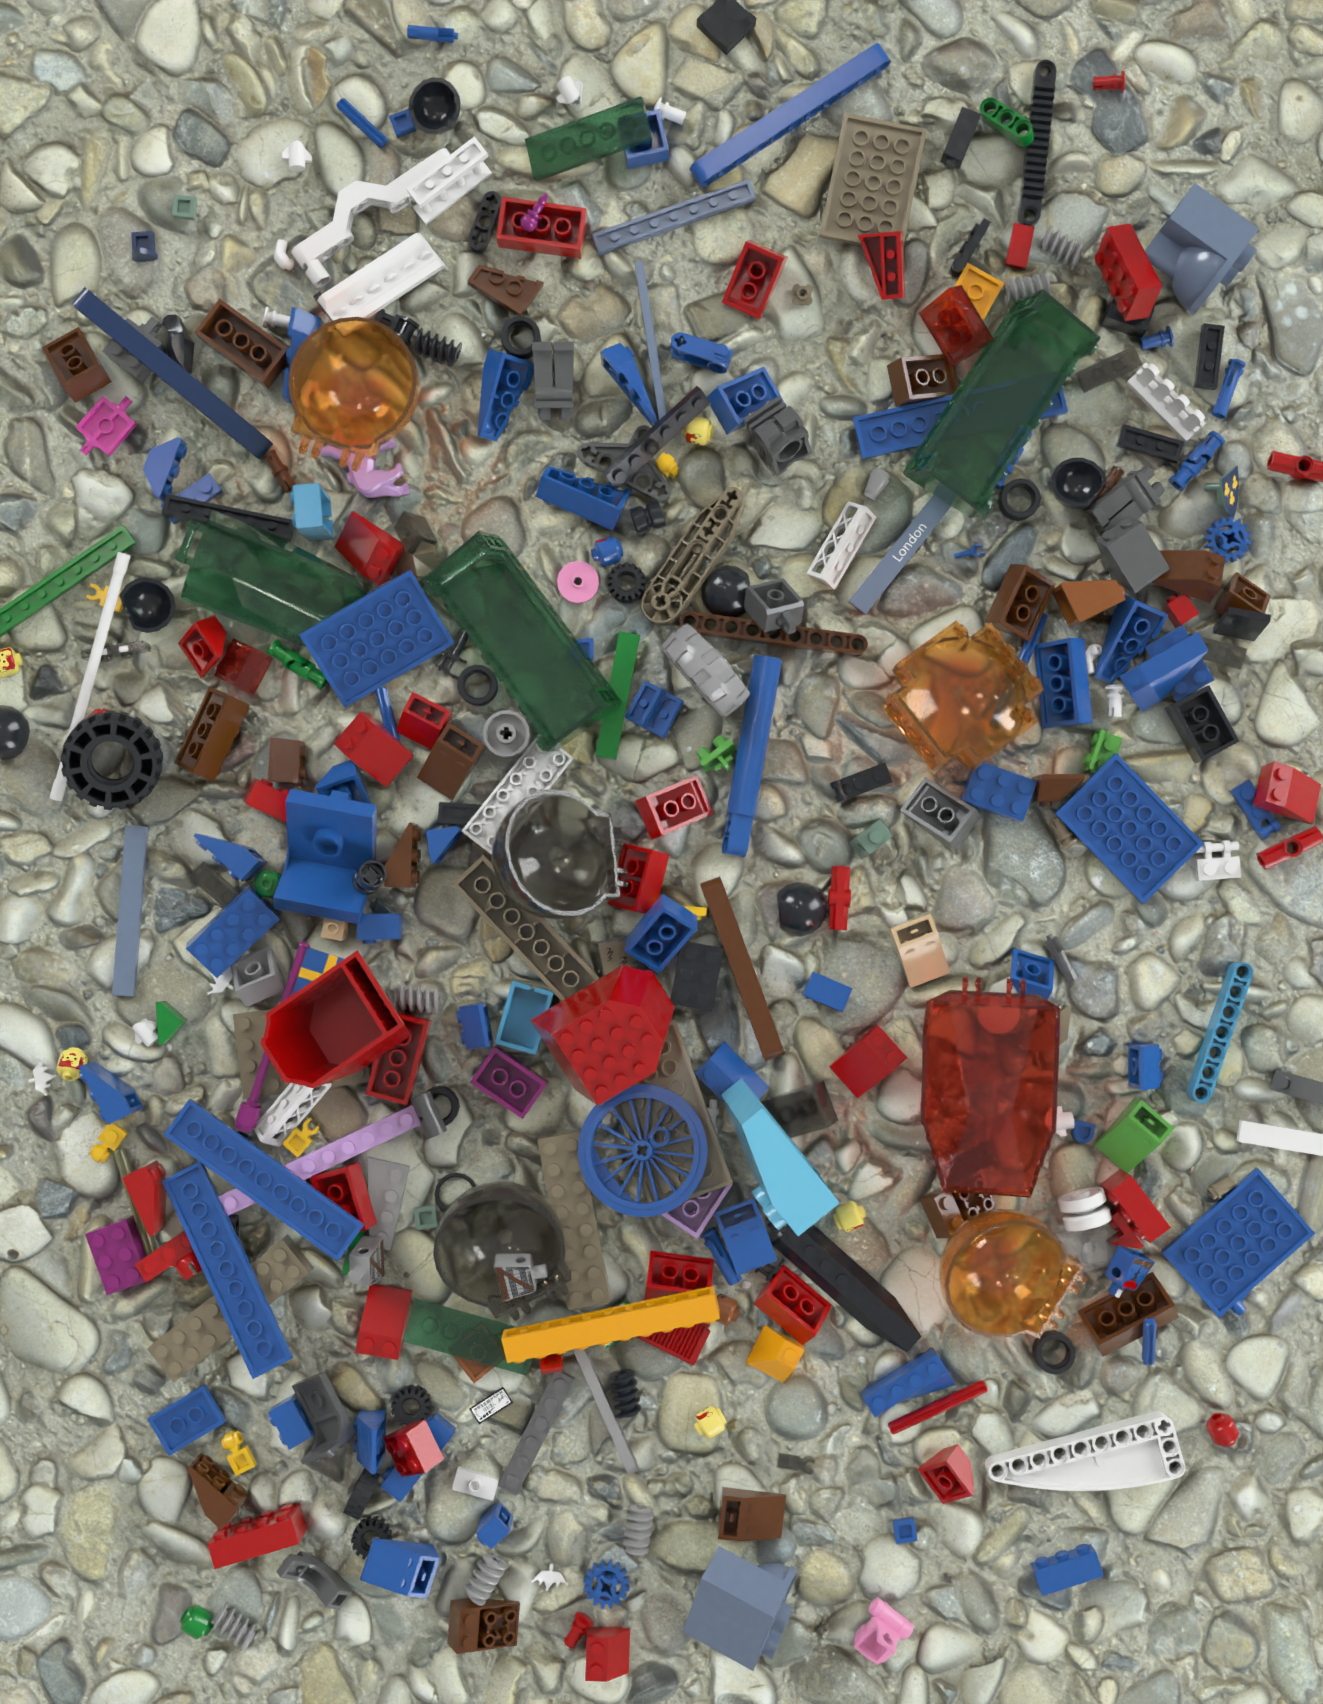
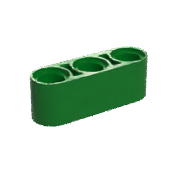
M993 97L985 98L981 102L980 112L985 124L1021 147H1026L1033 142L1034 132L1032 124L1028 119ZM990 109H995L992 113H986ZM1006 120H1011L1008 124H1002ZM1022 131H1028L1025 135H1019Z

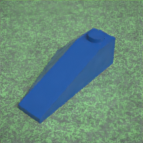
M295 307L291 309L288 336H291V347L286 349L289 368L285 369L282 396L286 403L289 404L292 403L296 390L302 384L322 346L323 339H326L327 326H325L322 318Z
M621 343L603 349L600 352L601 365L651 426L656 424L658 421L631 349L628 346L624 347Z
M488 349L482 372L477 436L497 442L509 421L508 416L513 408L518 406L520 402L518 399L531 383L534 363Z
M1126 594L1124 596L1126 600L1118 604L1113 612L1102 653L1094 673V677L1113 684L1130 666V661L1137 653L1141 654L1143 652V647L1151 638L1155 639L1168 617V614Z
M1196 632L1121 674L1119 677L1140 710L1144 711L1162 701L1208 652V648L1199 632Z

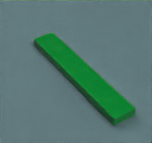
M619 631L595 754L597 757L617 759L640 635Z

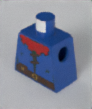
M1119 1245L1105 1272V1276L1113 1281L1108 1292L1119 1298L1124 1288L1135 1291L1155 1262L1138 1250Z

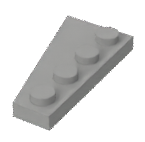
M367 1157L368 1194L377 1224L369 1228V1236L383 1238L384 1249L390 1251L393 1245L410 1165Z

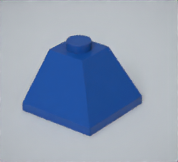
M351 760L333 766L315 786L317 793L330 796L332 790L349 793V797L353 801L371 804L361 773L357 765Z
M1014 948L1012 951L1010 982L1023 1001L1044 1007L1053 991L1054 960Z

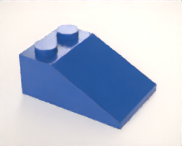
M763 366L716 387L707 398L723 430L728 435L745 427L744 419L751 412L757 411L766 402L778 396L781 397Z
M360 1410L353 1423V1427L357 1431V1439H354L353 1452L357 1453V1461L371 1474H376L386 1454V1443L383 1439L386 1436V1410Z

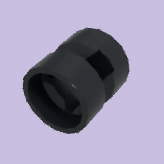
M658 500L646 504L645 509L642 506L629 509L638 536L648 533L650 527L659 529L666 526Z
M366 861L353 875V887L360 894H373L385 882L387 876L386 868L378 861Z

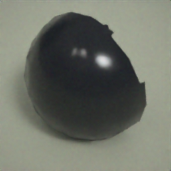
M431 77L419 83L409 98L408 107L411 119L417 126V129L427 134L441 135L451 130L459 117L460 96L451 82L443 78Z
M1070 458L1062 461L1055 468L1051 477V489L1055 499L1063 506L1071 509H1086L1100 493L1106 482V476L1102 468L1094 461L1086 458Z
M725 565L715 568L709 574L701 587V598L703 605L711 614L737 618L747 612L744 609L746 588L750 586L747 572L736 566Z
M147 577L137 578L126 584L119 597L131 625L136 631L145 633L159 631L166 627L174 617L176 607L174 595L168 586L159 580Z
M0 705V759L6 760L15 758L22 753L28 743L30 728L27 719L20 711L14 707Z
M795 882L786 885L777 893L779 926L782 931L791 936L802 937L812 934L821 927L826 918L827 906L824 896L816 887L808 883Z

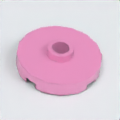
M570 562L559 572L557 578L558 590L568 602L575 604L587 602L593 599L598 591V574L586 562ZM579 578L582 580L580 585L574 584L575 579Z

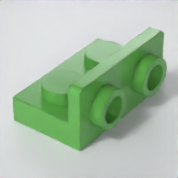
M1103 729L1093 733L1089 745H1092L1090 752L1086 753L1083 760V765H1085L1084 771L1094 774L1114 753L1118 754L1123 738L1106 733Z

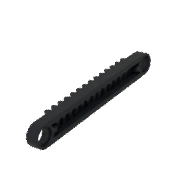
M1050 60L1040 61L1033 74L1028 120L1032 124L1034 140L1025 147L1018 209L1019 224L1033 227L1041 216L1051 117L1055 97L1057 70L1055 64ZM1048 68L1051 75L1048 77L1042 76L1040 69ZM1031 211L1035 219L1032 221L1026 220L1024 212Z

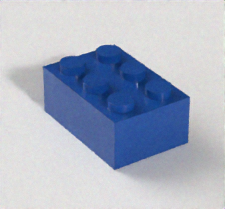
M975 760L971 764L960 799L972 807L1015 822H1023L1037 781Z
M662 894L625 938L624 952L660 973L698 929V916Z

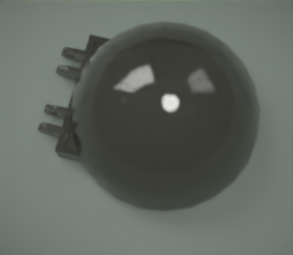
M556 789L541 790L517 802L507 811L498 825L492 844V863L495 876L507 897L520 909L536 917L553 920L578 917L596 908L603 900L611 901L619 898V889L628 887L627 881H618V876L626 875L627 872L624 868H617L615 847L623 846V840H616L613 836L620 834L622 828L612 826L611 813H597L583 799L569 792Z
M487 1182L472 1187L458 1196L443 1213L435 1232L433 1256L441 1279L458 1296L469 1302L488 1307L496 1319L509 1313L512 1319L516 1321L520 1318L517 1308L520 1307L526 1315L532 1312L529 1302L546 1294L553 1302L558 1299L554 1291L556 1288L564 1296L569 1293L566 1283L571 1281V1270L564 1261L566 1244L563 1226L554 1208L539 1193L515 1182ZM529 1253L532 1255L534 1266L546 1264L548 1277L537 1279L536 1291L534 1293L502 1301L494 1269L496 1254Z

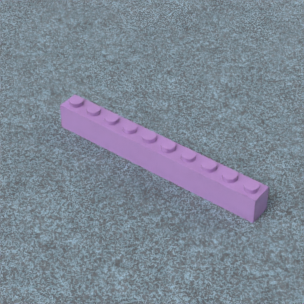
M411 1104L284 1164V1166L305 1180L420 1126L421 1118L417 1117ZM236 1187L219 1196L228 1216L256 1203Z

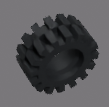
M625 562L623 565L621 563L618 564L609 573L608 589L617 601L632 603L633 600L637 601L643 595L646 579L640 567H636L633 563L631 565ZM624 575H629L635 580L634 587L629 591L622 590L618 585L619 579Z
M409 1385V1387L404 1386L393 1399L391 1413L395 1416L394 1420L400 1422V1426L426 1420L430 1413L431 1397L429 1394H426L427 1390H421L419 1385L417 1387H413V1385ZM407 1399L417 1400L420 1406L419 1411L415 1414L407 1413L403 1407L404 1401Z
M368 1516L366 1520L363 1518L357 1524L352 1534L351 1543H353V1551L356 1549V1555H363L362 1559L364 1560L368 1556L371 1547L364 1540L366 1532L375 1531L379 1534L380 1539L392 1540V1529L389 1530V1523L385 1524V1519L383 1518L381 1521L378 1520L379 1516H375L374 1519L371 1516Z

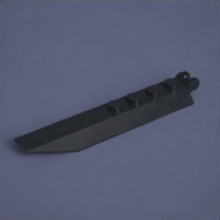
M769 1222L767 1226L779 1237L771 1244L867 1330L907 1353L922 1337L897 1299L815 1225H812L800 1236H797L788 1224H786L787 1227L782 1232Z

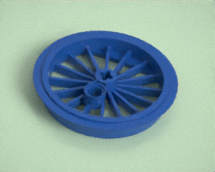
M632 1085L599 1106L595 1105L588 1114L580 1132L578 1158L582 1175L588 1187L605 1205L617 1212L630 1216H656L681 1205L697 1188L704 1174L707 1162L706 1134L696 1112L679 1095L655 1085ZM635 1098H648L644 1139L633 1102ZM652 1099H656L666 1103L667 1106L648 1136ZM625 1101L630 1103L639 1139L615 1109L616 1106ZM670 1107H673L682 1116L680 1120L668 1129L659 1127ZM611 1110L634 1141L602 1123ZM685 1120L692 1135L670 1141V1131ZM599 1126L633 1145V1147L595 1142ZM659 1130L666 1134V1139L663 1143H659L655 1139V1134ZM693 1138L694 1155L655 1150L659 1147ZM594 1145L632 1150V1152L602 1160ZM640 1145L648 1147L646 1150L647 1155L639 1153L641 1150ZM655 1153L694 1158L690 1173L688 1174ZM634 1155L613 1173L604 1164ZM637 1158L621 1186L614 1176ZM653 1158L687 1177L678 1190ZM650 1162L674 1192L665 1199L660 1200ZM640 1163L635 1202L625 1191V1188ZM645 1163L654 1192L655 1202H640Z

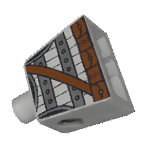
M363 1236L349 1256L350 1272L348 1273V1278L352 1284L370 1286L385 1276L383 1238Z
M529 1253L496 1254L494 1269L502 1301L534 1293L536 1291L537 1279L548 1277L546 1264L534 1266L532 1255Z

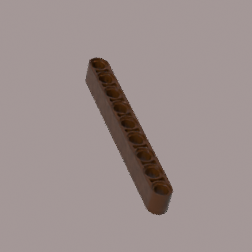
M685 612L680 618V627L684 625L683 621L686 618H692L695 621L693 628L702 636L849 656L861 655L868 646L867 639L860 634L796 626L795 632L799 634L800 640L793 642L789 639V634L781 628L775 629L778 631L779 637L771 639L767 632H764L754 620L698 612ZM707 621H713L716 624V628L714 630H707L704 624ZM732 623L736 625L737 631L735 633H728L725 626ZM753 626L757 628L758 634L750 636L747 634L746 629ZM818 635L821 640L820 644H812L810 636ZM839 638L841 640V647H833L831 639ZM852 641H860L862 649L855 650L852 647Z
M719 876L700 883L765 1061L782 1056L785 1054L722 880Z

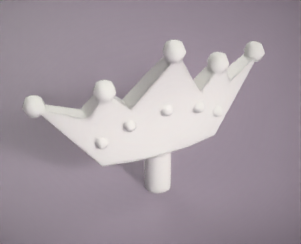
M230 967L218 978L210 973L216 984H210L213 990L207 992V995L210 993H221L226 986L233 990L234 986L229 983L233 978Z
M41 1058L33 1069L34 1078L29 1079L28 1082H35V1089L47 1096L46 1088L51 1086L47 1082L57 1075L45 1072L49 1068L43 1067V1059Z
M550 1563L549 1570H541L531 1580V1583L539 1580L538 1585H541L544 1581L546 1591L549 1590L548 1588L554 1582L556 1587L559 1586L560 1582L566 1586L569 1585L565 1582L560 1572L553 1571V1563Z

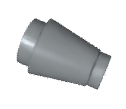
M876 467L874 472L871 471L863 495L874 501L890 482L889 478L891 475Z

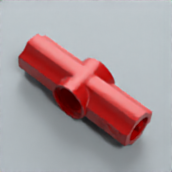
M1276 451L1271 452L1267 461V470L1287 474L1294 479L1305 478L1323 482V462L1313 460L1307 455L1299 457ZM1298 463L1304 466V471L1298 468Z
M1313 826L1256 853L1257 860L1262 868L1267 870L1322 844L1323 835L1316 826ZM1288 843L1293 845L1292 853L1287 851Z
M831 866V886L828 890V929L847 930L848 908H850L851 889H849L851 870L848 866Z

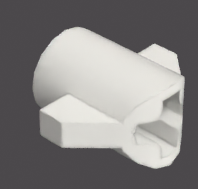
M570 76L561 79L557 84L561 94L556 99L561 104L579 106L582 103L583 83L580 79L574 82Z
M296 140L282 152L281 160H288L290 171L302 172L306 170L305 163L312 162V156L304 148V145Z
M143 1019L132 1026L135 1032V1041L138 1044L143 1042L147 1047H150L158 1041L156 1022Z
M1057 1106L1046 1118L1045 1125L1060 1137L1067 1136L1066 1129L1074 1128L1073 1114L1071 1111L1063 1112L1062 1106Z

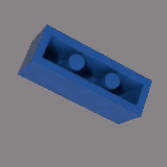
M1080 1544L1076 1546V1549L1069 1551L1061 1550L1054 1556L1039 1557L1035 1562L1030 1563L1037 1588L1042 1596L1104 1577L1097 1553L1091 1544Z

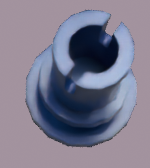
M1166 326V331L1159 330L1156 334L1140 338L1142 351L1157 346L1165 347L1166 344H1169L1170 347L1174 346V335L1170 326Z

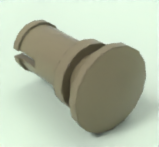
M1058 818L1049 822V825L1058 837L1057 842L1062 844V847L1059 848L1060 850L1068 849L1078 842L1079 839H1073V833L1069 832L1067 827Z

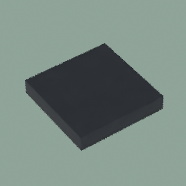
M1228 607L1214 625L1213 634L1255 641L1270 623L1271 615Z

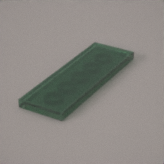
M640 96L525 139L533 179L537 182L653 139L644 99Z
M415 1298L403 1336V1342L526 1376L532 1359H526L521 1363H507L501 1340L503 1330L517 1326Z

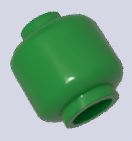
M273 870L260 872L254 880L256 892L262 897L273 898L281 879L280 873Z
M200 1605L189 1606L179 1621L181 1623V1630L196 1640L203 1635L207 1636L214 1625L211 1623L213 1615Z

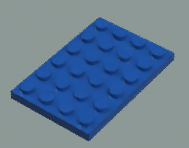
M411 569L299 634L344 707L351 705L455 644Z
M1114 753L1054 812L1057 818L1142 904L1204 845L1117 753Z
M1254 1168L1236 1184L1235 1188L1229 1190L1160 1252L1213 1313L1220 1318L1310 1239L1315 1232L1259 1168Z

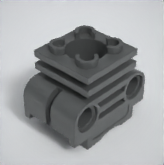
M780 396L769 400L763 407L751 412L744 419L749 442L753 443L754 448L758 450L761 460L773 476H779L791 464L812 454L808 440L809 434L803 426L802 419L791 406L787 407L785 402L782 403Z

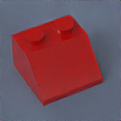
M592 1627L588 1629L585 1681L607 1682L629 1673L630 1628Z

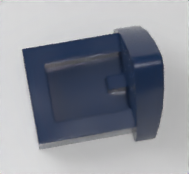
M152 231L131 232L132 260L137 262L157 260L155 234Z

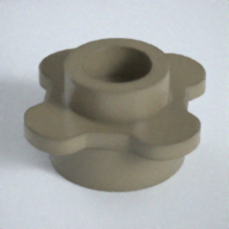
M795 284L792 287L794 292L792 303L801 306L811 305L813 302L811 298L813 287L810 284L806 286Z

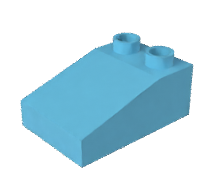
M741 1078L721 1095L750 1170L760 1185L752 1191V1194L763 1207V1212L777 1230L788 1224L797 1236H800L836 1207L839 1201L816 1169Z

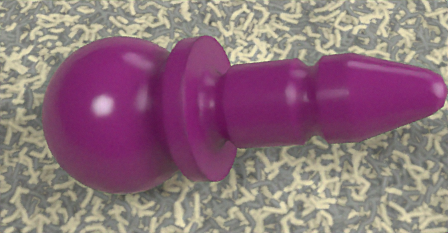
M547 193L539 197L533 210L528 209V213L522 216L521 226L524 230L533 231L537 227V220L541 219L538 214L547 202Z

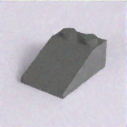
M926 777L900 809V812L953 851H956L980 819L974 807Z

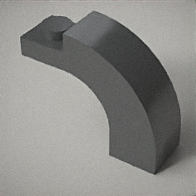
M1276 1069L1270 1090L1323 1105V1082Z
M300 1551L297 1555L289 1554L276 1571L280 1578L296 1580L311 1588L320 1598L325 1608L340 1610L353 1594L344 1579L334 1569L319 1558Z

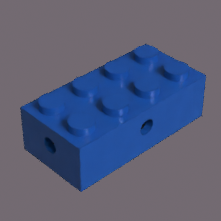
M249 884L187 942L186 950L218 978L280 920V913Z

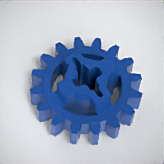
M1232 516L1227 518V520L1222 517L1218 522L1214 521L1211 524L1212 528L1206 529L1209 535L1203 538V540L1208 541L1204 548H1210V552L1226 557L1225 563L1229 560L1231 563L1237 561V558H1243L1244 553L1250 550L1246 545L1252 543V540L1247 539L1251 532L1245 531L1248 526L1247 524L1240 525L1241 519L1233 522ZM1222 527H1229L1226 531L1223 529L1219 530ZM1229 549L1232 551L1236 550L1234 553H1226Z
M601 1559L600 1565L594 1562L593 1570L588 1568L586 1573L588 1576H584L583 1582L586 1585H584L583 1590L588 1592L587 1599L593 1598L594 1606L598 1602L601 1603V1609H604L605 1604H608L609 1608L612 1609L614 1602L618 1606L621 1605L620 1598L626 1599V1592L630 1590V1585L627 1584L630 1582V1577L625 1576L627 1569L623 1568L620 1570V1562L613 1565L612 1559L608 1563ZM596 1576L597 1582L595 1583V1586H593L592 1581ZM619 1581H621V1587L619 1591H617L616 1586L619 1584Z

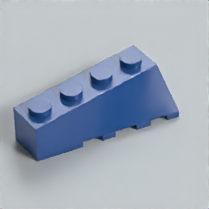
M548 466L541 476L535 497L542 499L546 503L556 505L564 511L579 515L585 520L595 522L603 528L614 530L632 489L616 490L611 483H606V486L597 484L593 478H576L575 473Z
M932 1347L861 1391V1394L873 1416L877 1417L898 1403L956 1384Z

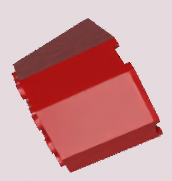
M357 950L267 1012L265 1032L260 1044L283 1082L316 1088L359 1072L410 1037L402 1019Z
M622 965L530 1021L574 1089L599 1106L656 1071L675 1006L653 971H644Z

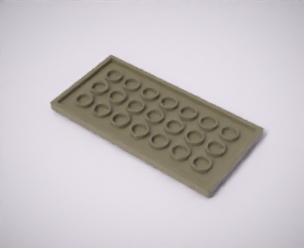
M672 1020L656 1071L634 1085H655L674 1092L693 1108L703 1125L707 1139V1162L702 1179L695 1191L687 1199L689 1200L731 1185L733 1180L677 1021ZM635 1098L633 1102L644 1139L648 1098ZM652 1099L648 1136L667 1106L666 1103L656 1099ZM625 1101L616 1106V1110L639 1139L630 1103ZM670 1107L659 1127L668 1129L680 1120L682 1116L673 1107ZM685 1120L670 1131V1141L692 1135ZM622 1125L625 1137L634 1141V1139ZM659 1130L655 1134V1139L659 1143H663L666 1139V1134ZM693 1138L659 1147L655 1150L694 1155ZM640 1145L641 1150L639 1153L647 1155L646 1150L648 1147ZM655 1153L688 1174L690 1173L694 1158ZM653 1158L678 1190L687 1177ZM650 1162L660 1200L665 1199L674 1192ZM640 1163L638 1164V1166H637V1168H636L638 1174H639V1172H640ZM645 1163L642 1186L647 1201L655 1202L654 1192Z

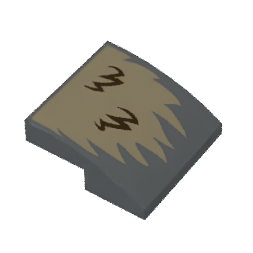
M627 936L597 942L604 976L622 965L644 971L647 970L645 964L624 952L625 938Z

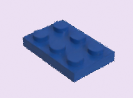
M1181 625L1146 645L1145 649L1150 658L1186 639L1189 635L1184 626ZM1202 658L1170 691L1175 701L1214 681Z
M205 1383L147 1419L168 1456L226 1422V1418Z

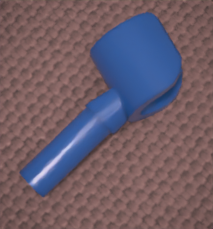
M978 543L973 544L971 549L955 553L954 557L957 559L974 555L982 558L985 556V553L980 552L977 554V549L984 546Z
M1247 1294L1231 1308L1235 1314L1241 1315L1245 1312L1246 1307L1242 1302Z

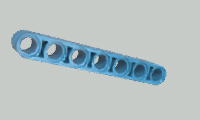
M1233 962L1227 969L1187 1086V1096L1193 1101L1206 1103L1212 1097L1253 976V968L1248 963ZM1240 966L1244 970L1241 977L1237 975V969ZM1233 986L1237 989V994L1234 997L1230 995V989ZM1228 1006L1230 1009L1229 1016L1225 1017L1223 1015V1010L1225 1007ZM1219 1027L1223 1028L1221 1037L1216 1035V1030ZM1212 1047H1215L1216 1055L1211 1058L1209 1051ZM1205 1067H1208L1209 1075L1204 1078L1202 1071ZM1199 1087H1201L1203 1093L1199 1098H1197L1195 1092Z

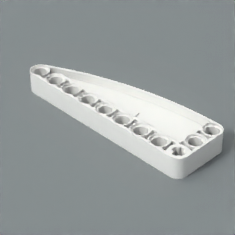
M1153 1411L988 1457L984 1463L987 1473L994 1481L1023 1487L1061 1491H1101L1138 1487L1177 1479L1185 1473V1464L1174 1424L1162 1411ZM1141 1425H1144V1430L1140 1433H1137V1428ZM1119 1431H1124V1435L1121 1438H1116V1434ZM1103 1436V1441L1100 1444H1095L1096 1439ZM1170 1440L1169 1447L1163 1448V1444ZM1078 1442H1083V1445L1080 1449H1074L1075 1445ZM1062 1448V1452L1059 1455H1054L1055 1449ZM1037 1453H1041V1458L1037 1461H1034V1455ZM1021 1459V1463L1018 1466H1012L1014 1460ZM1176 1461V1466L1169 1469L1170 1463ZM994 1465H1001L997 1472L991 1471Z

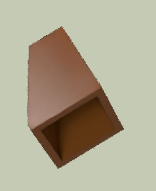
M1116 580L1063 582L1054 588L1052 592L1069 628L1087 621L1126 600L1124 597L1125 590Z

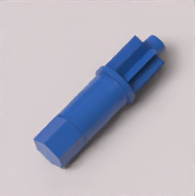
M408 25L407 27L408 39L453 43L454 39L458 40V33H455L453 28Z

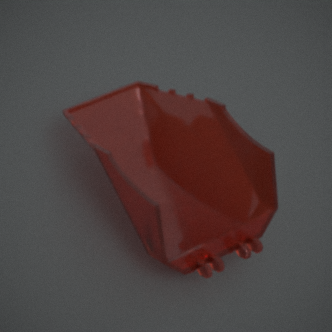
M963 976L962 991L949 990L926 1002L922 1034L921 1124L924 1127L926 1140L932 1152L931 1156L937 1168L936 1172L942 1191L1031 1198L1040 1169L1043 1167L1045 1156L1056 1132L1060 1008L1038 994H1025V979H1021L1019 983L1020 993H1011L1013 989L1012 979H1007L1006 993L981 992V977H977L975 980L976 991H967L969 980L968 977Z

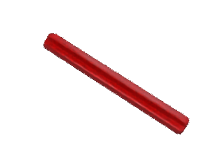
M980 1380L889 1422L888 1427L893 1435L986 1393L988 1391L986 1384L983 1380Z

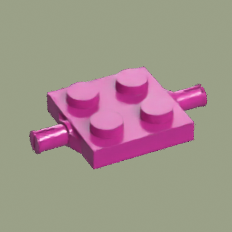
M102 396L75 427L87 440L79 451L87 456L93 447L104 451L108 456H111L137 426L125 412L133 401L125 396L117 405Z

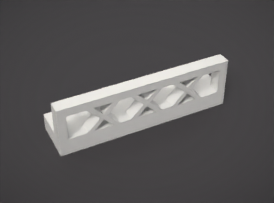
M848 501L806 574L821 580L826 586L835 590L877 517L866 506ZM852 509L857 510L855 515L848 519L850 511ZM845 527L844 534L838 537L839 530ZM835 545L833 553L827 555L828 549ZM824 564L825 567L820 574L816 573L817 568Z
M331 1082L322 1085L313 1092L314 1088L290 1083L257 1122L256 1128H253L262 1143L280 1147L332 1086ZM308 1101L305 1106L299 1107L302 1102ZM295 1116L292 1121L285 1123L289 1118ZM282 1132L277 1139L273 1138L275 1134Z

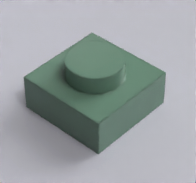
M174 195L172 210L174 219L195 221L196 197Z
M436 1204L414 1208L417 1230L439 1226Z

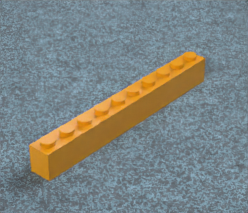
M714 1286L505 1329L503 1330L501 1340L507 1363H521L526 1359H541L554 1353L560 1355L573 1349L584 1350L589 1346L597 1344L604 1346L612 1341H627L631 1337H647L652 1333L660 1331L666 1333L674 1328H690L698 1323L710 1324L720 1319V1310Z

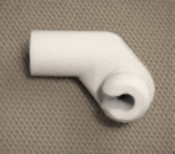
M278 239L274 260L281 269L292 270L294 261L286 255L287 242Z
M1092 644L1085 650L1088 675L1095 673L1093 661L1102 653V647L1099 644Z

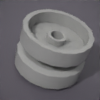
M510 710L499 711L491 715L483 729V740L487 748L497 757L503 759H515L521 756L530 746L532 740L531 729L527 721L520 714ZM506 732L512 733V737L508 736V740L504 737Z

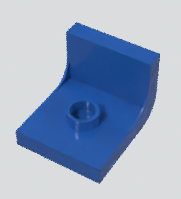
M290 789L285 801L288 839L287 857L281 879L273 897L274 909L359 924L368 895L357 892L353 887L352 879L363 863L369 860L376 861L377 805L353 801L350 799L349 793L332 790L330 796Z

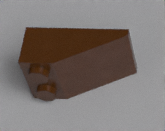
M79 327L42 347L62 386L75 403L112 382Z
M952 353L901 357L887 365L895 407L960 393Z
M1159 550L1170 569L1151 583L1210 603L1221 588L1226 557L1206 550Z

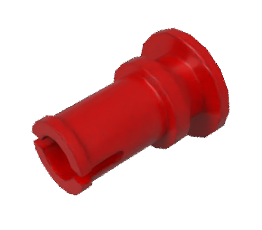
M1121 71V75L1113 73L1112 76H1093V91L1107 89L1116 91V89H1120V93L1124 92L1126 84L1124 71Z
M578 1611L575 1613L572 1628L564 1639L565 1645L571 1649L576 1647L581 1636L586 1634L588 1629L594 1625L593 1620L583 1612Z

